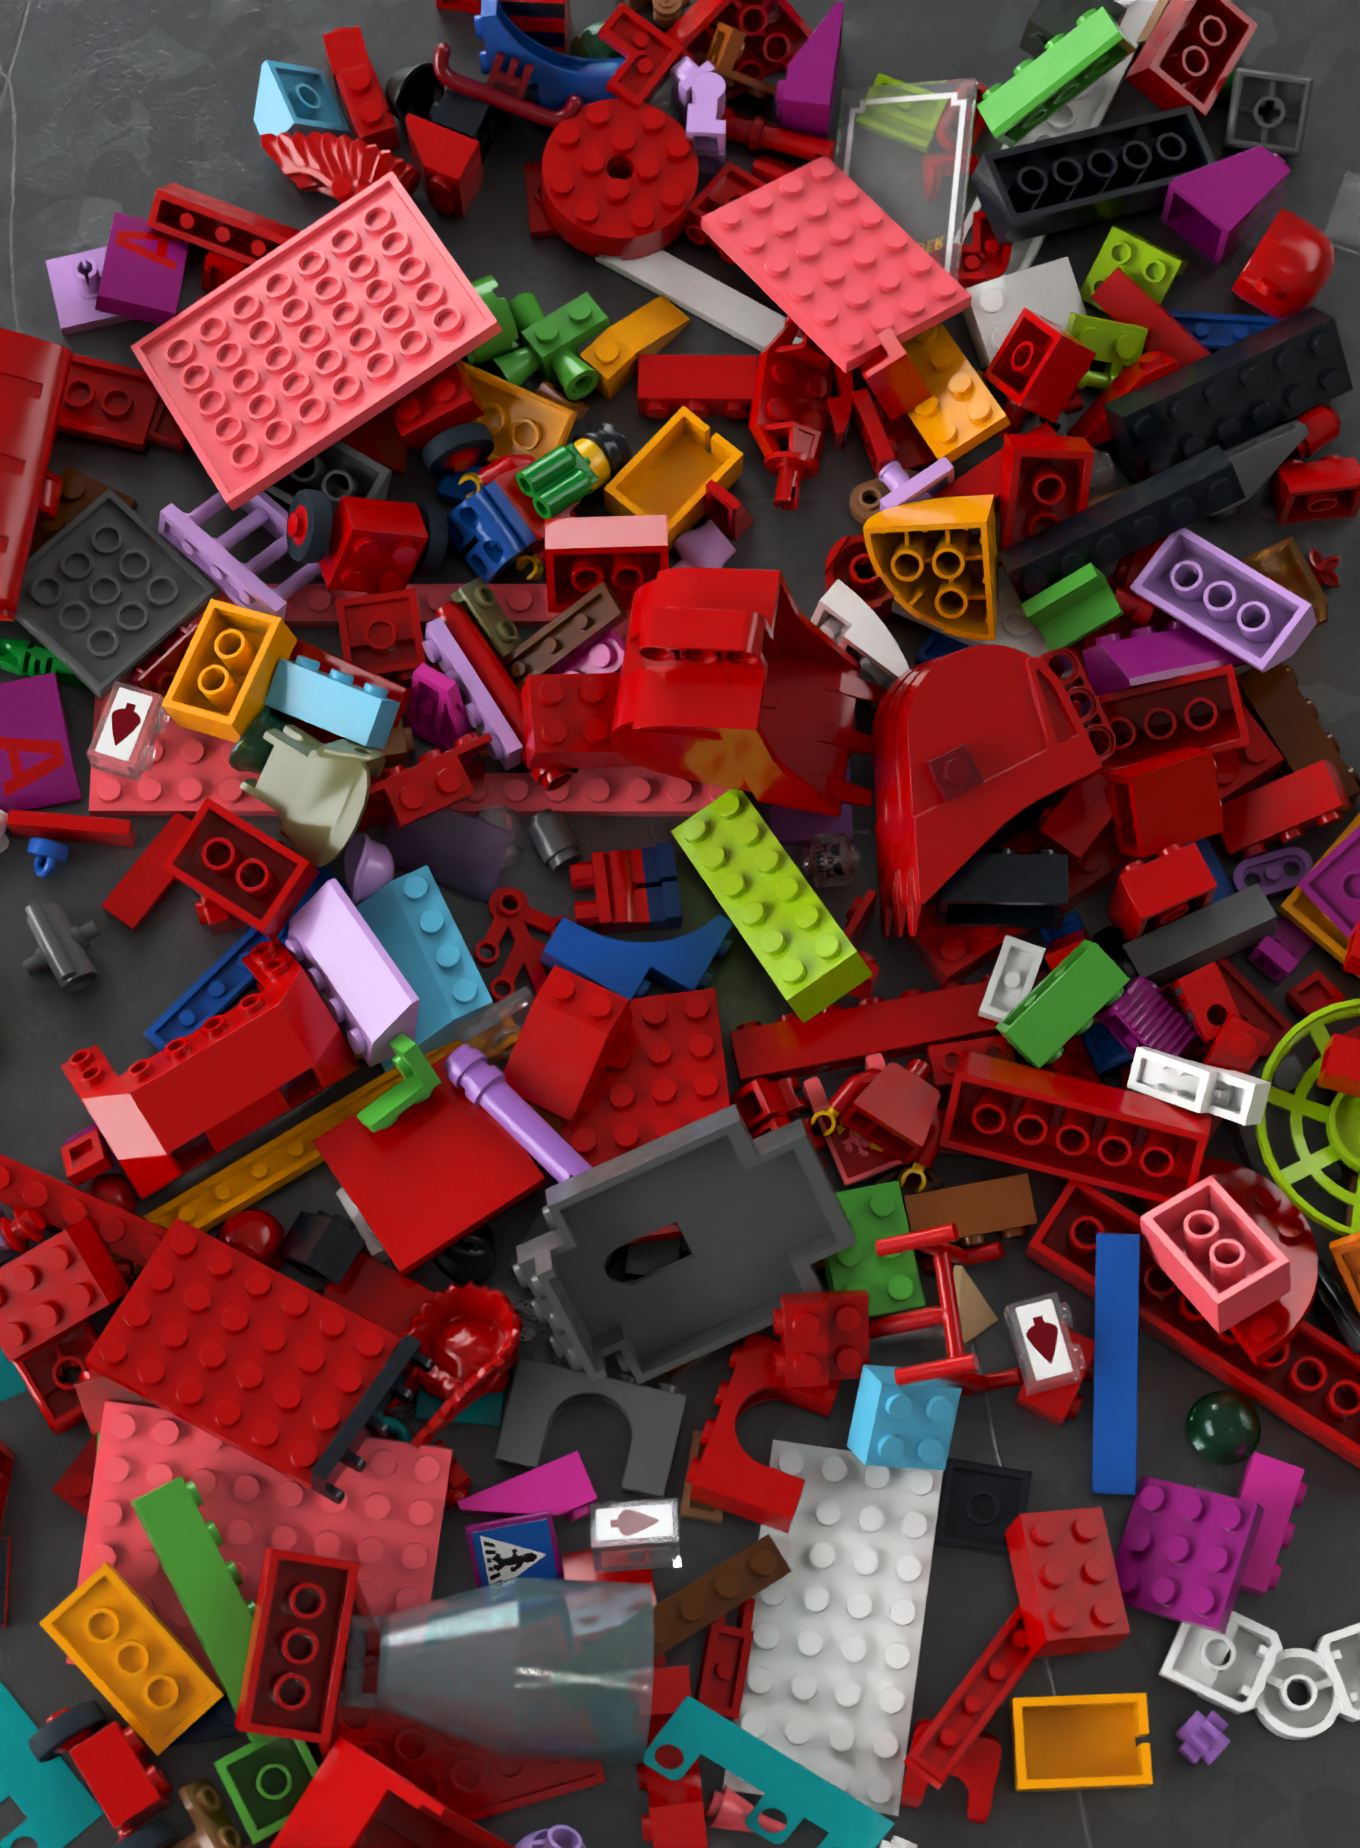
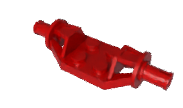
M789 316L785 318V326L759 354L749 420V429L765 456L764 468L769 473L778 476L773 505L778 508L782 502L781 509L788 511L799 508L801 481L814 478L819 474L818 459L824 447L828 419L827 399L831 398L834 377V361ZM795 336L803 339L802 343L791 345ZM777 439L788 442L789 451H781Z

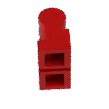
M795 1076L768 1082L767 1078L755 1079L729 1097L730 1104H736L748 1131L756 1130L750 1134L752 1139H756L791 1123L793 1118L804 1113L810 1107L806 1098H798L795 1095L801 1090L799 1081ZM812 1117L801 1119L817 1154L827 1149L828 1146L823 1135L817 1136L812 1133L818 1127L817 1121L811 1127Z

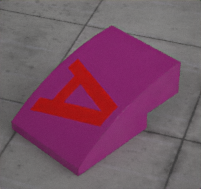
M114 211L95 310L163 325L176 315L189 242L148 227V219Z
M55 672L0 683V810L7 814L12 809L37 811L83 801L70 727L66 720L61 686Z

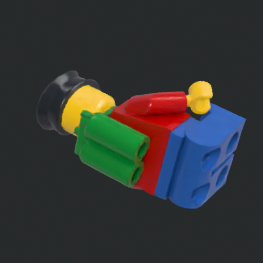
M595 421L589 424L585 431L577 434L572 439L571 444L568 446H558L539 459L531 455L506 454L478 471L479 475L474 472L465 473L459 480L458 485L466 480H472L476 483L477 490L468 493L465 496L467 499L447 515L448 536L460 552L476 541H479L464 558L478 577L481 576L485 584L491 583L515 565L518 570H523L529 562L534 564V569L527 576L526 580L537 581L544 572L542 562L546 563L545 518L576 517L573 508L580 502V499L599 488H604L633 458L628 440L613 425L603 421ZM455 524L457 525V527H458V528L460 529V531L462 532V535H461V534L458 532V530L456 529ZM533 549L534 554L532 556L525 555L520 557L524 552L528 553ZM479 558L484 562L486 568L481 564Z

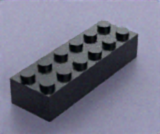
M1191 105L983 154L970 180L998 246L1163 206L1169 183L1174 178L1216 161Z
M1310 307L1107 402L1103 406L1124 475L1138 484L1216 445H1219L1222 451L1353 390L1335 319L1314 307Z

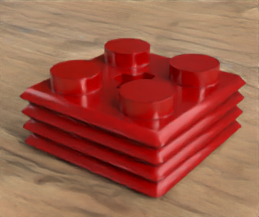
M88 1317L13 1360L16 1369L49 1427L57 1435H61L86 1420L75 1384L63 1383L62 1381L67 1378L66 1370L70 1367H73L76 1371L89 1369L85 1366L84 1360L100 1335ZM81 1373L78 1375L79 1380L83 1379Z

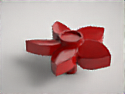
M1312 547L1309 553L1310 564H1302L1294 569L1297 575L1309 578L1308 591L1310 595L1318 591L1322 583L1330 588L1340 587L1338 576L1334 571L1339 566L1341 556L1331 555L1323 560L1321 553Z

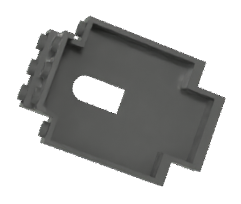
M733 1104L545 1189L547 1206L543 1207L542 1211L551 1231L516 1246L518 1263L513 1265V1269L523 1289L530 1287L535 1296L531 1303L541 1324L549 1323L554 1333L549 1336L550 1341L559 1359L566 1357L573 1371L585 1369L591 1383L608 1376L605 1356L615 1352L623 1372L626 1373L631 1370L637 1383L641 1384L772 1325L773 1309L780 1308V1294L824 1292L822 1282L813 1263L857 1244L852 1225L801 1119L756 1139H752L736 1104ZM677 1222L692 1252L691 1255L630 1282L616 1281L605 1270V1261L612 1251Z

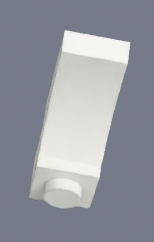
M1146 1046L1136 1047L1127 1084L1129 1089L1197 1113H1210L1244 1126L1261 1124L1271 1083L1236 1070H1226L1198 1063Z

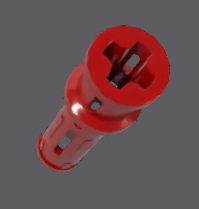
M726 107L724 114L721 116L720 120H726V140L747 144L750 150L756 151L764 147L810 160L826 156L833 161L836 150L833 148L836 147V141L768 124V121L763 116L757 115L756 118L736 114L729 107Z

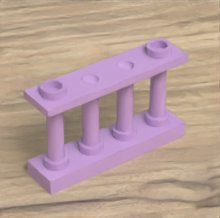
M219 491L189 514L183 513L173 503H170L160 511L157 533L240 607L280 617L284 621L287 607L286 600L318 575L324 579L319 562L305 563V566L275 589L269 588L257 577L259 573L288 552L286 538L288 512L264 491L240 506L249 515L218 538L209 536L199 526L227 506ZM260 526H263L277 538L275 542L247 563L239 562L228 552V550Z

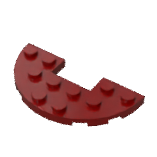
M1203 1157L1197 1183L1212 1175L1290 1261L1291 1291L1229 1328L1257 1366L1284 1348L1297 1334V1328L1307 1312L1310 1313L1318 1281V1256L1315 1240L1302 1212L1290 1202L1276 1184L1241 1165L1221 1159ZM1132 1195L1145 1213L1162 1204V1202Z

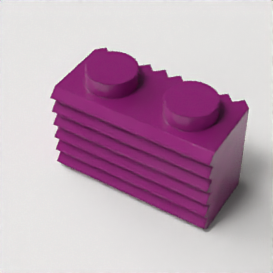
M1142 975L1129 980L1122 987L1124 989L1122 996L1108 1007L1103 1006L1095 1014L1099 1021L1133 1058L1136 1047L1141 1046L1180 1057L1197 1037L1196 1032L1191 1030L1187 1018L1169 1006L1168 1001L1163 1000V995H1161L1158 986L1152 981L1146 980V977Z

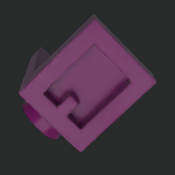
M1283 916L1277 923V934L1271 937L1267 935L1247 959L1279 985L1316 942Z

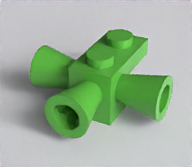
M587 292L546 317L534 294L523 293L513 298L508 303V306L514 318L517 331L522 334L525 347L491 359V365L496 376L520 386L537 370L546 382L559 380L566 397L570 400H578L588 395L596 387L599 381V374L580 359L577 347L610 327L606 314Z

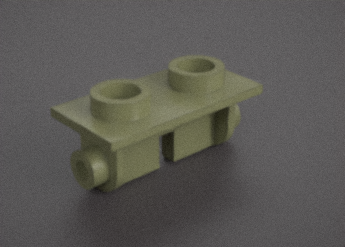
M481 576L460 587L450 595L457 605L464 606L474 623L478 621L482 627L479 631L499 660L523 643L515 624L507 618L496 601L494 592L484 583Z

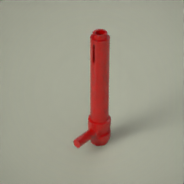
M450 601L436 611V617L442 618L523 745L520 759L527 766L521 693L464 606L457 605L455 601ZM571 768L532 769L531 776L537 785L543 786L546 791H553L566 784L572 778L573 771Z

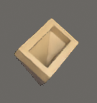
M953 1265L952 1270L965 1348L997 1322L998 1318L963 1266ZM945 1345V1357H948L947 1346Z

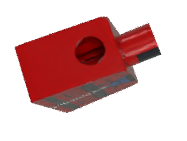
M1215 961L1176 980L1162 990L1171 1007L1182 1013L1187 1018L1191 1030L1196 1032L1197 1037L1192 1042L1195 1048L1207 1042L1212 1046L1230 1013L1242 1019ZM1207 1014L1213 1017L1215 1025L1209 1022Z

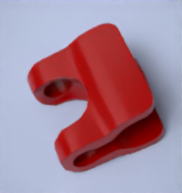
M921 1719L916 1722L913 1727L909 1752L933 1720ZM984 1731L979 1734L951 1773V1775L960 1778L968 1789L966 1804L968 1820L984 1824L989 1816L1002 1755L999 1739L996 1735ZM907 1765L902 1783L901 1805L917 1809L923 1801L924 1792L929 1782Z

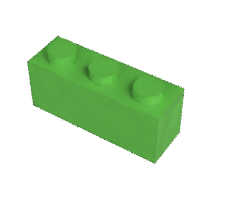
M1084 939L995 1028L1029 1064L1040 1069L1043 1065L1048 1066L1062 1055L1064 1051L1062 1046L1073 1035L1079 1036L1088 1030L1094 1022L1093 1016L1103 1006L1108 1007L1115 1003L1124 993L1122 987L1130 979L1097 943Z

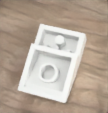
M837 579L819 600L810 621L861 663L860 679L888 690L901 675L910 670L907 661L897 642L875 612L853 590ZM866 702L874 709H878L879 704Z

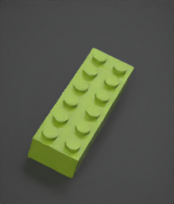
M731 788L670 831L803 1024L873 975L742 790Z

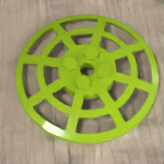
M1360 998L1329 1005L1313 1012L1293 1026L1277 1044L1263 1068L1260 1079L1272 1083L1274 1074L1284 1057L1301 1039L1309 1034L1321 1055V1058L1315 1061L1305 1072L1295 1089L1294 1095L1271 1086L1266 1106L1269 1103L1290 1112L1291 1139L1300 1161L1280 1170L1268 1140L1266 1106L1261 1124H1255L1256 1138L1263 1161L1278 1187L1290 1202L1307 1217L1331 1232L1344 1237L1360 1232V1098L1339 1092L1329 1107L1307 1100L1306 1097L1312 1085L1319 1077L1325 1046L1331 1039L1325 1025L1337 1020L1360 1016ZM1302 1117L1326 1124L1329 1146L1312 1155L1310 1154L1303 1134ZM1341 1160L1350 1169L1358 1172L1355 1194L1334 1183L1321 1169ZM1311 1176L1328 1194L1345 1204L1353 1206L1351 1227L1339 1224L1318 1212L1299 1196L1291 1185Z

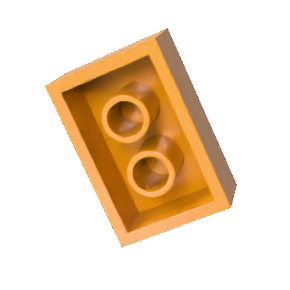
M211 599L161 706L180 727L249 746L267 708L264 702L279 659H289L297 638L280 617Z

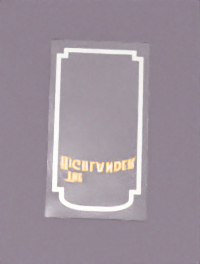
M967 78L842 89L835 164L958 282L978 85L977 79Z

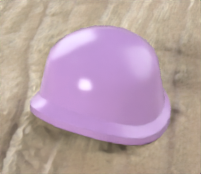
M366 833L354 835L346 846L344 853L345 882L349 888L351 901L354 905L363 902L384 885L394 880V861L391 852L384 844L370 839Z

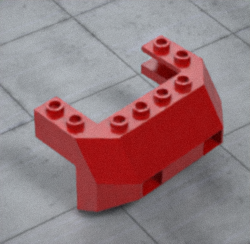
M278 938L274 941L258 944L251 950L250 954L242 958L244 965L259 982L256 984V987L260 993H253L244 997L238 1006L223 1015L209 1018L202 1024L201 1028L186 1037H179L170 1041L164 1050L149 1059H142L133 1063L124 1074L117 1076L97 1044L90 1049L77 1051L69 1058L68 1062L60 1066L80 1101L105 1138L141 1201L361 1069L339 1026L305 971Z

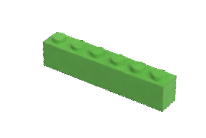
M182 1476L130 1501L237 1715L256 1606L252 1600L244 1601L237 1587L243 1584V1580L232 1560L224 1562L217 1548L223 1544V1540L212 1520L207 1523L204 1522L197 1508L204 1503L192 1480L185 1483ZM245 1732L248 1739L252 1742H256L266 1736Z

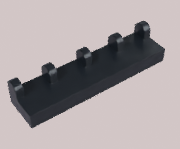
M408 1334L402 1339L311 1470L312 1490L337 1504H340L345 1498L344 1492L334 1486L347 1466L360 1473L364 1470L367 1463L356 1453L370 1432L382 1438H386L391 1428L379 1419L392 1400L397 1398L409 1404L414 1397V1393L403 1385L415 1367L426 1373H430L435 1367V1363L421 1353V1341Z

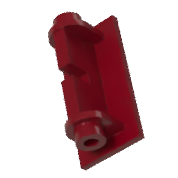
M189 623L186 627H178V631L160 646L165 652L162 657L154 652L139 667L134 669L135 674L131 677V680L139 689L142 690L144 688L147 694L153 698L154 704L157 705L166 696L197 630V624L193 626Z

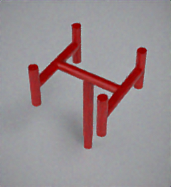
M955 1223L876 1240L875 1247L879 1257L915 1249L933 1255L923 1258V1267L926 1274L936 1273L940 1306H931L870 1319L869 1339L927 1328L943 1323L948 1358L895 1369L894 1377L898 1386L939 1379L959 1385L962 1388L960 1395L962 1397L1022 1385L1024 1383V1375L1020 1367L988 1374L973 1372L979 1369L977 1355L975 1353L965 1354L952 1268L953 1265L964 1267L1004 1258V1248L1000 1241L966 1249L948 1243L959 1239V1231Z

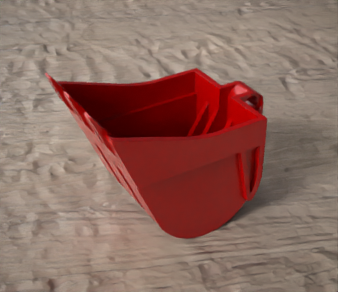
M705 567L665 569L657 572L655 580L640 586L633 596L610 740L614 749L621 756L651 771L681 779L752 792L757 802L840 817L842 804L871 806L873 792L845 781L849 752L873 755L872 737L852 729L856 701L880 704L887 690L884 687L860 679L861 663L801 612L780 570Z
M992 644L971 646L911 668L901 675L884 694L876 711L872 729L877 820L875 835L882 938L889 937L893 915L895 937H902L906 914L909 936L915 937L922 905L1002 825L1033 802L1102 768L1101 762L1108 759L1115 751V734L1079 659L1072 651L1059 648L1032 657L1025 652L1008 646ZM1052 658L1059 660L1063 666V675L1060 679L1049 668ZM1071 695L1076 697L1081 703L1079 716L1070 699ZM1089 733L1094 734L1099 741L1097 753L1088 737ZM962 744H966L984 782L943 802L924 763Z

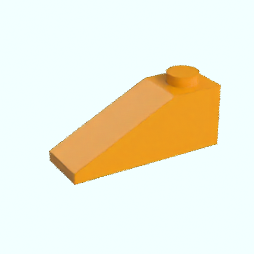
M660 295L607 328L579 355L582 361L599 374V381L595 388L610 400L638 373V354L657 355L690 323V318L663 295Z

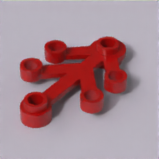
M501 887L493 892L488 901V912L493 921L484 940L476 945L473 952V959L478 966L483 968L492 967L497 962L500 954L498 945L508 928L514 945L499 977L491 982L488 989L493 1002L498 1005L507 1004L512 999L515 992L514 982L522 965L525 968L535 995L538 994L547 979L543 965L539 962L547 944L530 937L525 924L549 933L551 938L556 930L555 926L559 925L563 916L553 918L529 907L527 897L519 889ZM506 900L511 901L516 905V909L507 910L502 902ZM564 916V917H566L567 919H569V920H571L572 922H574L571 918H569V917H567V916ZM481 949H489L493 953V957L485 959L480 955L479 951ZM498 985L504 986L509 994L505 996L498 995L494 987Z

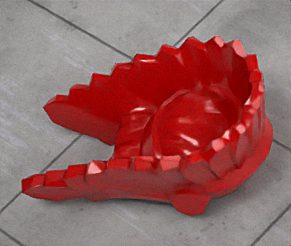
M286 131L279 133V135L272 133L261 134V147L278 164L284 174L296 184L300 192H319L336 199L341 204L391 171L409 196L414 193L421 180L419 171L412 168L410 164L405 165L403 158L394 157L390 149L380 150L377 144L368 145L361 138L352 140L346 134L336 137L330 132L322 135L319 131L311 132L308 136L298 131L294 135Z
M472 1281L465 1286L452 1282L445 1291L437 1290L432 1300L421 1302L420 1314L412 1316L410 1328L400 1334L401 1341L406 1334L421 1341V1353L435 1363V1367L430 1373L415 1367L403 1386L410 1389L414 1395L418 1388L422 1386L425 1392L444 1402L410 1442L419 1449L421 1445L430 1443L437 1432L444 1430L462 1411L487 1393H500L507 1386L509 1381L508 1370L519 1355L522 1321L514 1304L509 1302L508 1297L503 1291L499 1289L492 1290L487 1285L479 1287ZM394 1398L386 1410L407 1403Z

